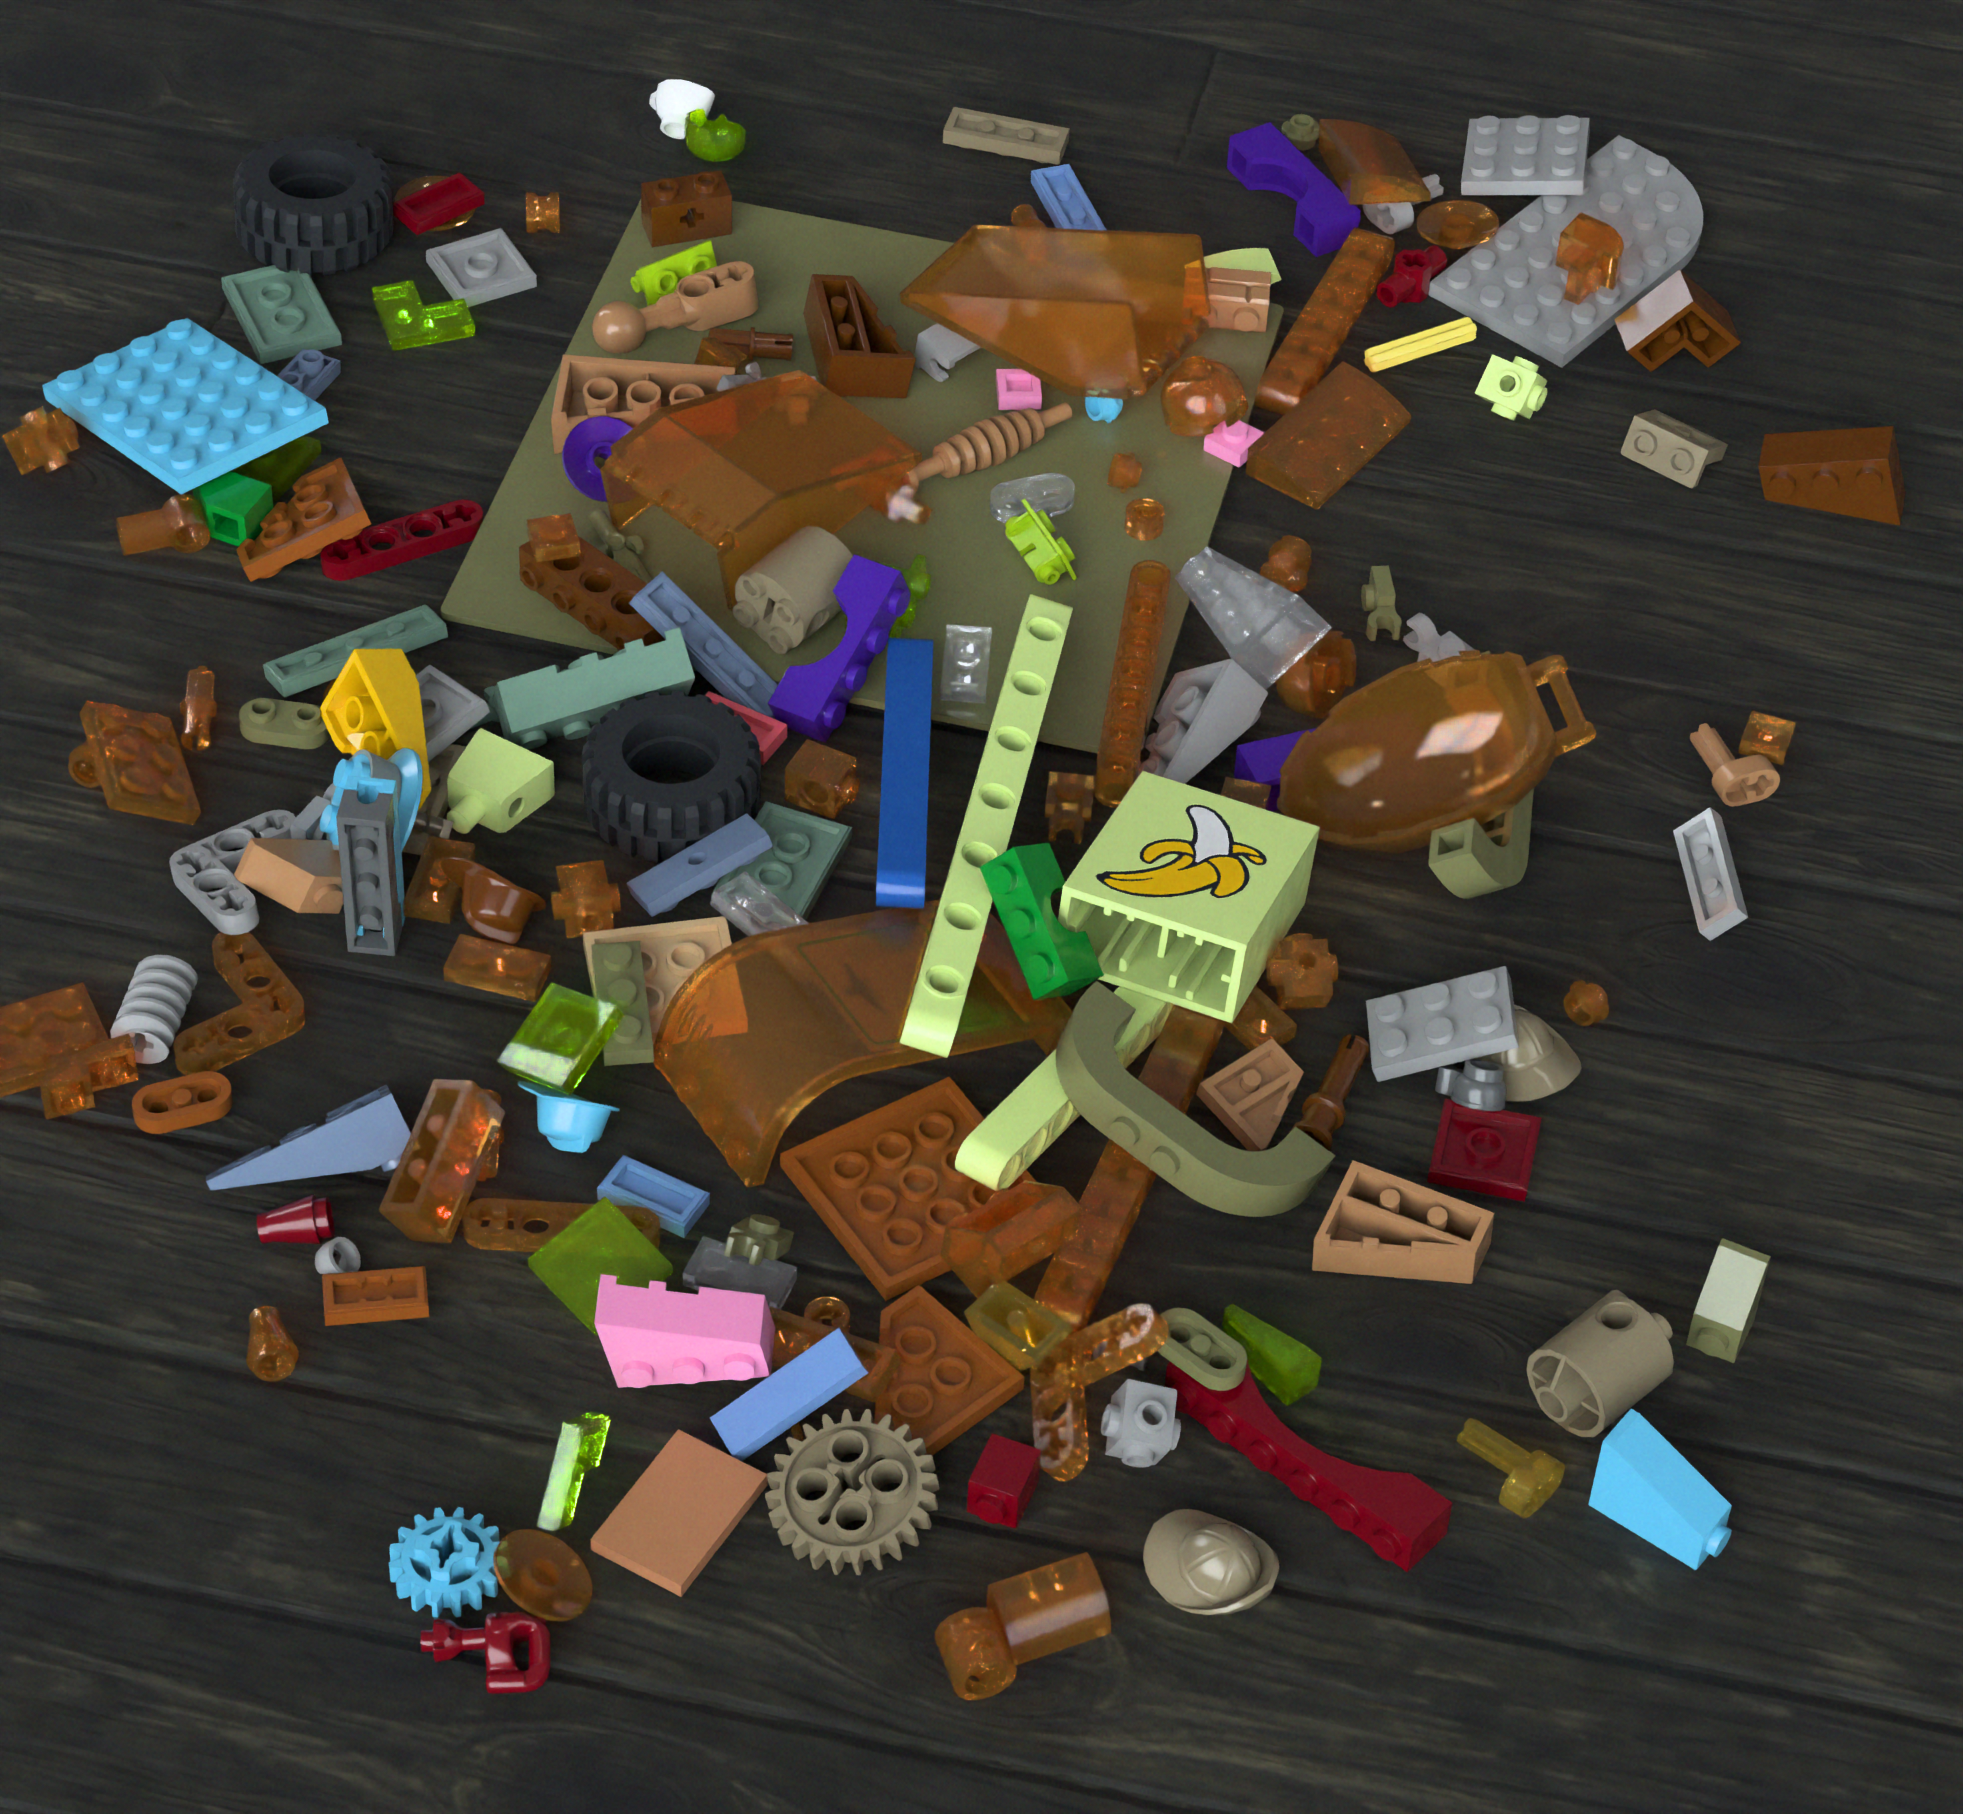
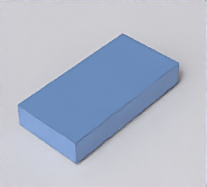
M622 1155L597 1187L598 1200L685 1238L710 1205V1193L625 1155Z

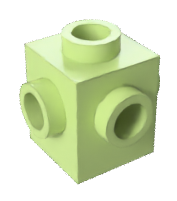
M1492 354L1475 394L1493 403L1491 411L1512 421L1515 420L1517 414L1530 419L1533 411L1537 412L1546 399L1547 388H1545L1547 380L1536 373L1539 366L1516 356L1512 363Z

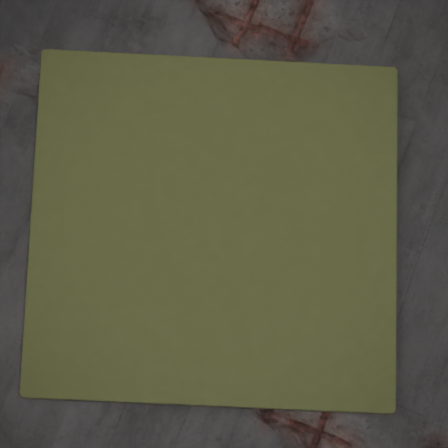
M640 199L565 355L734 367L736 375H749L746 374V365L757 362L762 377H767L768 379L815 376L818 388L814 413H808V417H805L806 429L788 430L786 416L772 417L769 403L770 396H766L767 410L761 414L753 410L752 403L754 401L736 402L732 435L644 444L648 455V469L640 487L632 495L622 500L601 502L583 495L571 484L563 468L562 453L554 454L551 417L560 374V363L441 606V617L447 621L614 655L618 652L616 647L599 635L592 634L582 623L569 614L558 610L552 602L538 592L528 589L520 580L519 547L557 522L592 546L598 547L603 545L604 542L589 519L592 512L602 509L606 512L618 532L622 533L625 537L639 535L641 537L644 552L639 555L637 554L652 580L663 571L761 669L779 684L789 666L815 663L832 653L845 635L847 616L843 611L839 612L799 646L791 648L785 654H778L771 649L768 642L761 639L751 628H745L737 622L733 614V607L737 604L735 584L745 571L797 530L806 526L820 527L835 535L848 548L852 556L855 554L901 571L911 592L910 602L905 613L897 617L889 631V637L933 639L931 720L990 731L1029 596L1033 594L1073 607L1037 741L1127 760H1137L1141 756L1234 470V465L1204 451V439L1228 415L1246 424L1249 423L1283 319L1284 308L1281 305L1269 303L1266 333L1182 325L1186 290L1184 286L732 201L731 235L652 248L642 225ZM711 240L717 266L729 262L742 261L753 267L759 299V308L754 314L714 328L750 331L751 327H755V332L793 334L791 361L753 357V361H748V356L708 352V334L710 329L693 331L684 325L670 330L660 327L647 331L642 344L637 349L627 353H611L603 350L596 343L592 333V322L597 311L605 304L613 301H625L638 309L647 307L645 294L643 292L636 293L631 285V277L635 276L636 271L653 262ZM812 274L854 276L878 308L877 317L884 326H892L897 333L896 342L903 351L910 350L913 355H915L919 333L979 299L1010 324L1011 330L1010 334L1006 337H998L1004 344L998 350H993L984 345L955 362V366L949 370L938 363L939 368L944 370L949 376L943 382L936 381L922 368L918 369L914 365L906 398L838 397L823 395L803 312ZM996 369H1039L1042 405L1041 409L1035 411L1040 413L1064 402L1068 403L1072 409V418L1044 429L1042 440L1031 444L1030 447L1022 452H1018L1012 458L1005 459L1003 463L994 467L990 464L987 469L974 470L972 473L959 474L948 479L938 473L919 481L918 491L908 496L903 495L878 472L839 489H835L829 480L831 472L868 458L872 453L879 450L904 459L911 465L917 464L933 457L935 446L942 442H947L950 437L960 434L962 430L973 426L974 423L994 416H1003L1014 411L1018 412L1016 410L998 409ZM1102 381H1106L1118 389L1123 400L1121 412L1111 423H1107L1105 420L1093 421L1088 416L1085 408L1087 390L1090 387L1097 386ZM595 458V465L599 469L606 470L608 468L607 462L603 458ZM1025 498L1035 513L1041 509L1046 513L1056 530L1051 536L1054 540L1062 536L1076 558L1069 563L1078 579L1073 581L1067 571L1062 573L1058 581L1051 585L1041 583L1036 579L1023 558L1025 555L1021 556L1005 535L1007 520L1027 512L1021 500ZM888 641L884 650L874 657L867 670V677L863 687L859 691L854 692L849 703L885 710Z

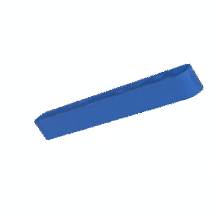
M888 637L876 907L924 909L933 639Z

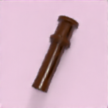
M1352 1034L1342 1037L1318 1091L1305 1099L1302 1105V1119L1291 1128L1292 1130L1296 1126L1328 1151L1332 1148V1134L1334 1130L1339 1129L1345 1120L1344 1103L1364 1060L1370 1052L1367 1041L1356 1035L1350 1049H1348V1046L1352 1040Z

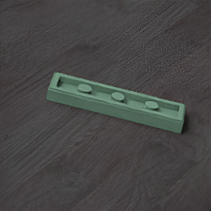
M422 605L266 662V664H263L265 678L283 697H287L338 678L354 649H402L406 653L447 638L446 623L430 607Z

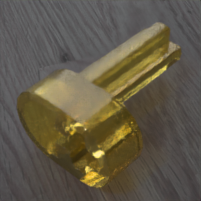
M1468 1419L1464 1423V1430L1457 1437L1459 1444L1509 1474L1501 1489L1499 1503L1523 1519L1531 1516L1554 1494L1563 1478L1565 1465L1541 1449L1531 1454L1476 1419Z

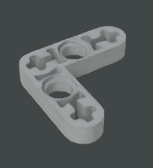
M271 810L174 852L169 861L176 887L220 932L228 935H240L251 931L259 923L256 899L236 879L234 873L250 838L291 839L290 824L296 817L287 810ZM235 848H242L236 851H228ZM222 888L214 892H206L211 889Z

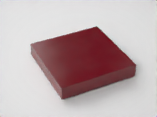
M1445 1098L1427 1182L1525 1202L1542 1118L1506 1110L1483 1111L1472 1109Z

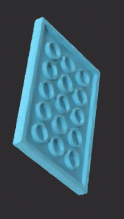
M188 318L172 321L166 328L149 336L138 337L131 341L130 345L112 353L99 355L93 362L76 370L65 371L59 374L57 379L42 385L45 399L180 494L188 492L329 423L325 407Z

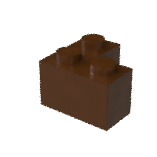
M1680 269L1614 319L1626 351L1650 372L1654 371L1684 347L1709 368L1741 343L1728 311Z

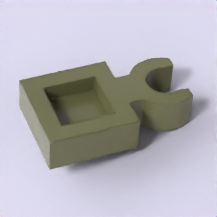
M753 1214L731 1227L723 1255L729 1258L733 1255L750 1258L749 1264L753 1266L760 1265L763 1258L775 1261L790 1250L794 1232L779 1227L780 1222L772 1217Z

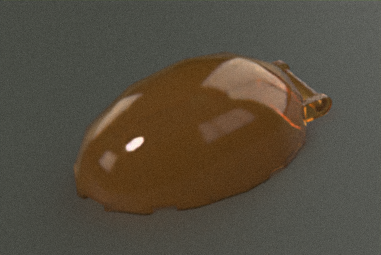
M1479 650L1458 651L1460 656H1452L1435 662L1428 658L1399 667L1348 695L1328 711L1330 717L1312 733L1309 730L1305 731L1279 771L1281 774L1280 797L1277 798V807L1284 816L1319 826L1317 842L1335 850L1400 854L1430 845L1432 830L1471 818H1475L1481 826L1516 806L1546 776L1555 757L1592 741L1596 736V730L1594 725L1586 721L1566 675L1568 665L1562 655H1552L1526 666L1521 655L1505 651L1504 654L1481 655ZM1546 682L1550 683L1568 727L1555 732L1536 688Z

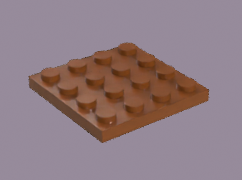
M950 1077L780 1153V1167L885 1301L1057 1220L1058 1207L1027 1169L1001 1193L955 1169V1160L961 1145L984 1118Z

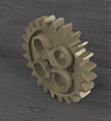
M844 1409L841 1423L834 1424L832 1419L827 1414L822 1415L823 1429L816 1431L812 1426L805 1423L803 1429L806 1439L803 1442L792 1437L786 1439L791 1455L775 1454L774 1456L777 1469L780 1472L767 1473L769 1486L773 1490L765 1493L768 1507L773 1509L768 1513L773 1528H780L777 1532L783 1546L793 1543L791 1547L797 1560L810 1553V1560L815 1570H818L827 1559L831 1562L834 1575H839L845 1562H852L856 1575H861L864 1561L871 1560L878 1570H882V1555L889 1553L900 1561L903 1557L899 1545L903 1541L916 1547L920 1544L914 1528L930 1529L932 1526L929 1514L925 1511L938 1510V1502L933 1492L940 1490L937 1475L932 1473L936 1470L932 1455H925L926 1448L922 1438L912 1440L908 1424H904L894 1431L892 1416L889 1414L884 1416L878 1424L874 1423L870 1409L865 1410L860 1421H853L849 1409ZM851 1453L861 1455L858 1459L849 1463L840 1461L844 1456ZM891 1482L900 1484L894 1491H879L885 1484ZM811 1492H826L824 1496L817 1500H805V1497ZM861 1520L865 1522L859 1529H844L852 1521Z

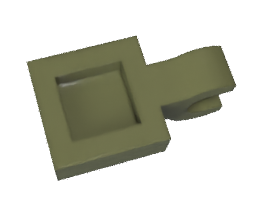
M1389 565L1371 566L1369 584L1362 585L1363 611H1370L1366 635L1370 641H1376L1377 629L1384 628L1391 631L1393 640H1399L1402 620L1394 606L1396 594Z

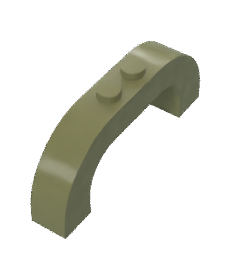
M1490 651L1449 663L1447 670L1445 697L1462 720L1469 735L1475 757L1476 779L1473 812L1471 819L1432 830L1428 865L1450 892L1463 899H1471L1518 884L1526 871L1529 855L1534 792V766L1531 745L1523 714L1505 673Z
M1098 981L1086 990L1076 1004L1059 1038L1056 1048V1068L1065 1094L1077 1111L1091 1125L1190 1198L1225 1213L1248 1217H1264L1284 1213L1301 1204L1318 1187L1335 1155L1296 1126L1278 1145L1271 1149L1246 1151L1234 1148L1217 1139L1133 1077L1119 1061L1114 1046L1120 1041L1136 1009Z

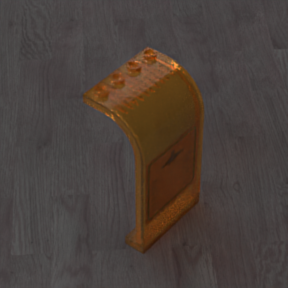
M941 899L924 902V909L890 908L771 930L746 937L713 955L696 969L678 989L664 1013L655 1043L653 1044V1063L661 1071L677 1093L680 1101L687 1106L701 1125L704 1133L711 1138L725 1157L728 1165L734 1169L747 1188L764 1184L777 1145L784 1131L808 1103L827 1089L855 1076L944 1058L899 1043ZM990 912L948 1057L1034 1039L1044 1053L1049 1056L1057 1048L1059 1038L1073 1011L1060 996L1034 1001L1007 933Z

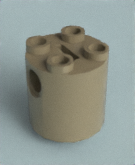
M806 526L797 530L739 577L735 584L737 604L733 607L734 617L740 625L745 628H751L761 639L768 642L773 651L778 654H785L791 648L799 646L842 611L833 593V589L853 557L852 554L835 535L823 528Z
M1619 1290L1610 1291L1529 1356L1526 1368L1529 1385L1540 1408L1566 1431L1580 1437H1595L1672 1374L1674 1359L1671 1345L1668 1341L1673 1335L1672 1328L1662 1315L1658 1313L1650 1314L1636 1302L1628 1299Z

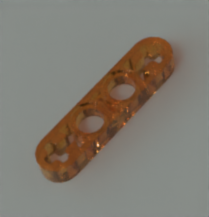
M482 1198L470 1202L462 1213L464 1238L468 1244L480 1249L643 1258L653 1254L660 1244L659 1218L651 1210L642 1207ZM483 1220H490L488 1227H480ZM531 1220H542L550 1226L541 1233H530L523 1229V1226ZM508 1221H513L514 1230L508 1229ZM582 1223H592L597 1225L600 1231L592 1236H581L575 1233L573 1229ZM609 1226L615 1227V1236L610 1235ZM634 1229H642L641 1236H633Z

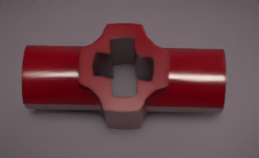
M1435 245L1429 246L1424 251L1420 249H1404L1399 252L1395 258L1394 273L1377 286L1376 294L1380 302L1387 307H1394L1400 302L1421 303L1428 297L1430 279L1446 267V254Z

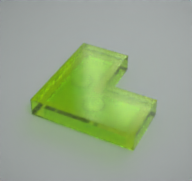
M413 280L372 287V298L393 351L475 336V324L464 298L423 306Z
M592 1411L563 1422L537 1527L557 1531L572 1523L584 1472L596 1468L600 1464L610 1424L609 1416Z

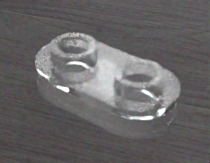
M1045 473L1002 482L991 490L990 513L995 519L1006 523L1009 518L1021 516L1027 512L1021 501L1025 498L1035 513L1043 509L1048 517L1063 514L1074 505L1075 485L1069 477L1059 473Z

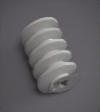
M153 955L144 958L138 963L128 991L110 1030L113 1044L125 1057L143 1064L159 1063L167 1058L169 1054L168 1048L171 1047L175 1039V1033L181 1024L180 1019L185 1014L186 1004L189 1003L192 990H194L198 981L197 973L191 965L170 955Z

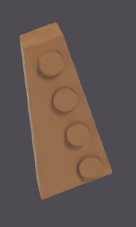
M563 355L551 417L554 454L562 453L564 442L576 425L588 418L597 416L612 417L625 422L639 434L644 444L732 435L736 402H727L717 390V386L722 375H736L735 368Z

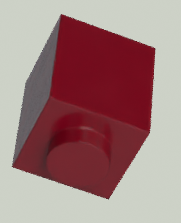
M992 1433L968 1482L967 1513L976 1515L988 1523H999L1016 1529L1039 1482L1041 1450Z

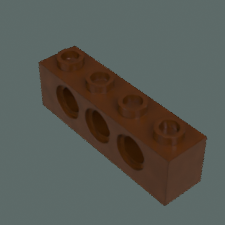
M557 522L519 547V575L524 585L548 599L558 610L572 616L582 623L588 631L599 635L616 647L618 651L625 649V643L641 638L645 646L666 640L629 604L632 598L647 583L561 523Z

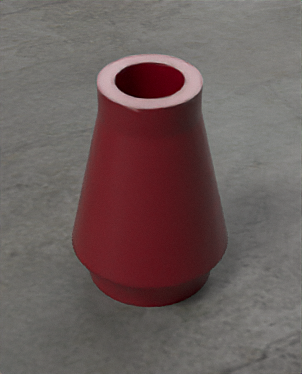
M312 1194L269 1212L258 1213L257 1229L261 1243L323 1244L325 1238L334 1237V1215L329 1198H317L315 1194Z

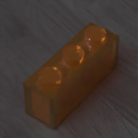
M433 1080L380 1205L379 1211L412 1241L452 1242L505 1114V1111L474 1081Z

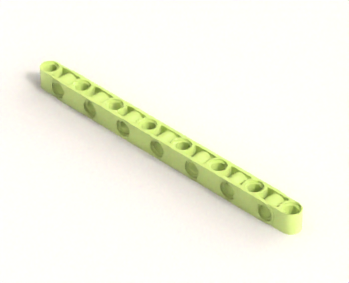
M1033 594L1029 596L910 1003L900 1044L945 1058L949 1055L993 901L980 867L1007 850L1073 611L1071 606Z

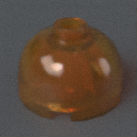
M1193 356L1182 361L1181 365L1166 378L1160 394L1166 426L1169 424L1170 431L1175 435L1190 437L1214 433L1212 425L1225 421L1226 426L1229 427L1238 422L1248 409L1245 391L1238 374L1229 365L1203 356Z
M1311 628L1294 634L1282 646L1280 652L1273 660L1272 675L1277 693L1289 709L1309 718L1327 721L1336 718L1345 708L1348 700H1343L1341 697L1345 686H1354L1356 655L1352 641L1342 638L1343 632L1326 628Z

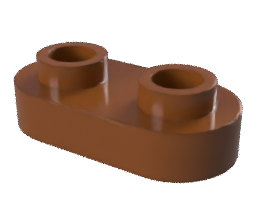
M203 1071L147 1085L137 1091L132 1100L135 1124L147 1133L162 1134L218 1120L224 1117L232 1107L231 1084L220 1073Z

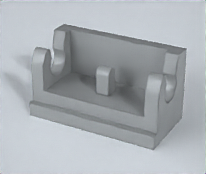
M979 299L918 334L914 355L916 358L915 366L918 369L922 368L936 381L943 382L949 376L944 370L939 368L938 363L949 370L955 366V362L984 345L993 350L1002 348L1004 344L998 337L1004 338L1009 335L1011 325Z

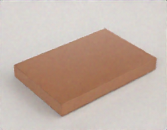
M678 1429L590 1539L591 1550L682 1597L767 1487V1474Z

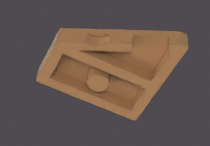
M1271 1038L1201 1082L1196 1095L1248 1151L1267 1150L1300 1084L1304 1071Z

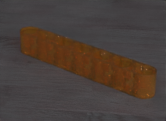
M1357 227L1353 228L1263 373L1256 391V407L1294 419L1299 417L1386 273L1394 253V238Z
M1155 560L1138 562L1133 566L1130 573L1098 749L1094 788L1095 797L1103 805L1112 808L1118 807L1138 778L1142 762L1168 610L1171 580L1169 568Z

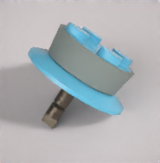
M402 748L396 751L388 760H385L362 749L357 751L349 760H340L333 777L335 788L331 797V805L326 806L320 819V831L325 832L327 840L332 841L333 850L339 851L336 816L345 789L347 776L396 780L401 852L412 829L443 839H449L453 826L452 821L430 814L426 815V813L418 811L423 775L421 760L416 751Z

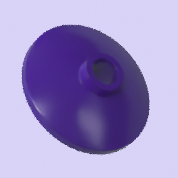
M597 416L580 422L569 433L563 445L562 463L566 476L580 493L593 500L614 502L627 498L640 487L646 477L648 455L641 437L631 426L616 418ZM595 458H603L607 462L608 468L606 470L599 469L595 465Z

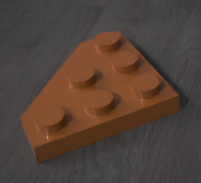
M341 457L301 476L292 486L296 493L287 504L285 502H278L260 522L263 529L260 535L254 541L253 539H245L236 549L242 567L250 582L258 578L272 577L279 573L283 566L300 558L308 559L314 557L322 551L323 547L340 539H351L360 534L363 528L372 524Z
M917 1285L881 1311L874 1423L878 1424L884 1416L889 1414L892 1416L894 1431L900 1426L908 1424L912 1440L917 1438L924 1440L925 1455L933 1456L1024 1389L1025 1377L920 1285Z

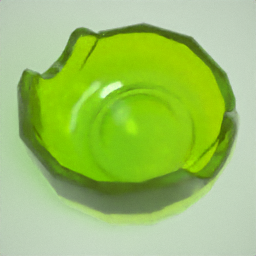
M695 109L686 114L684 138L686 145L695 157L711 162L726 161L739 155L744 149L746 130L740 124L728 121L725 114H721L716 120L711 121L706 118L703 109Z

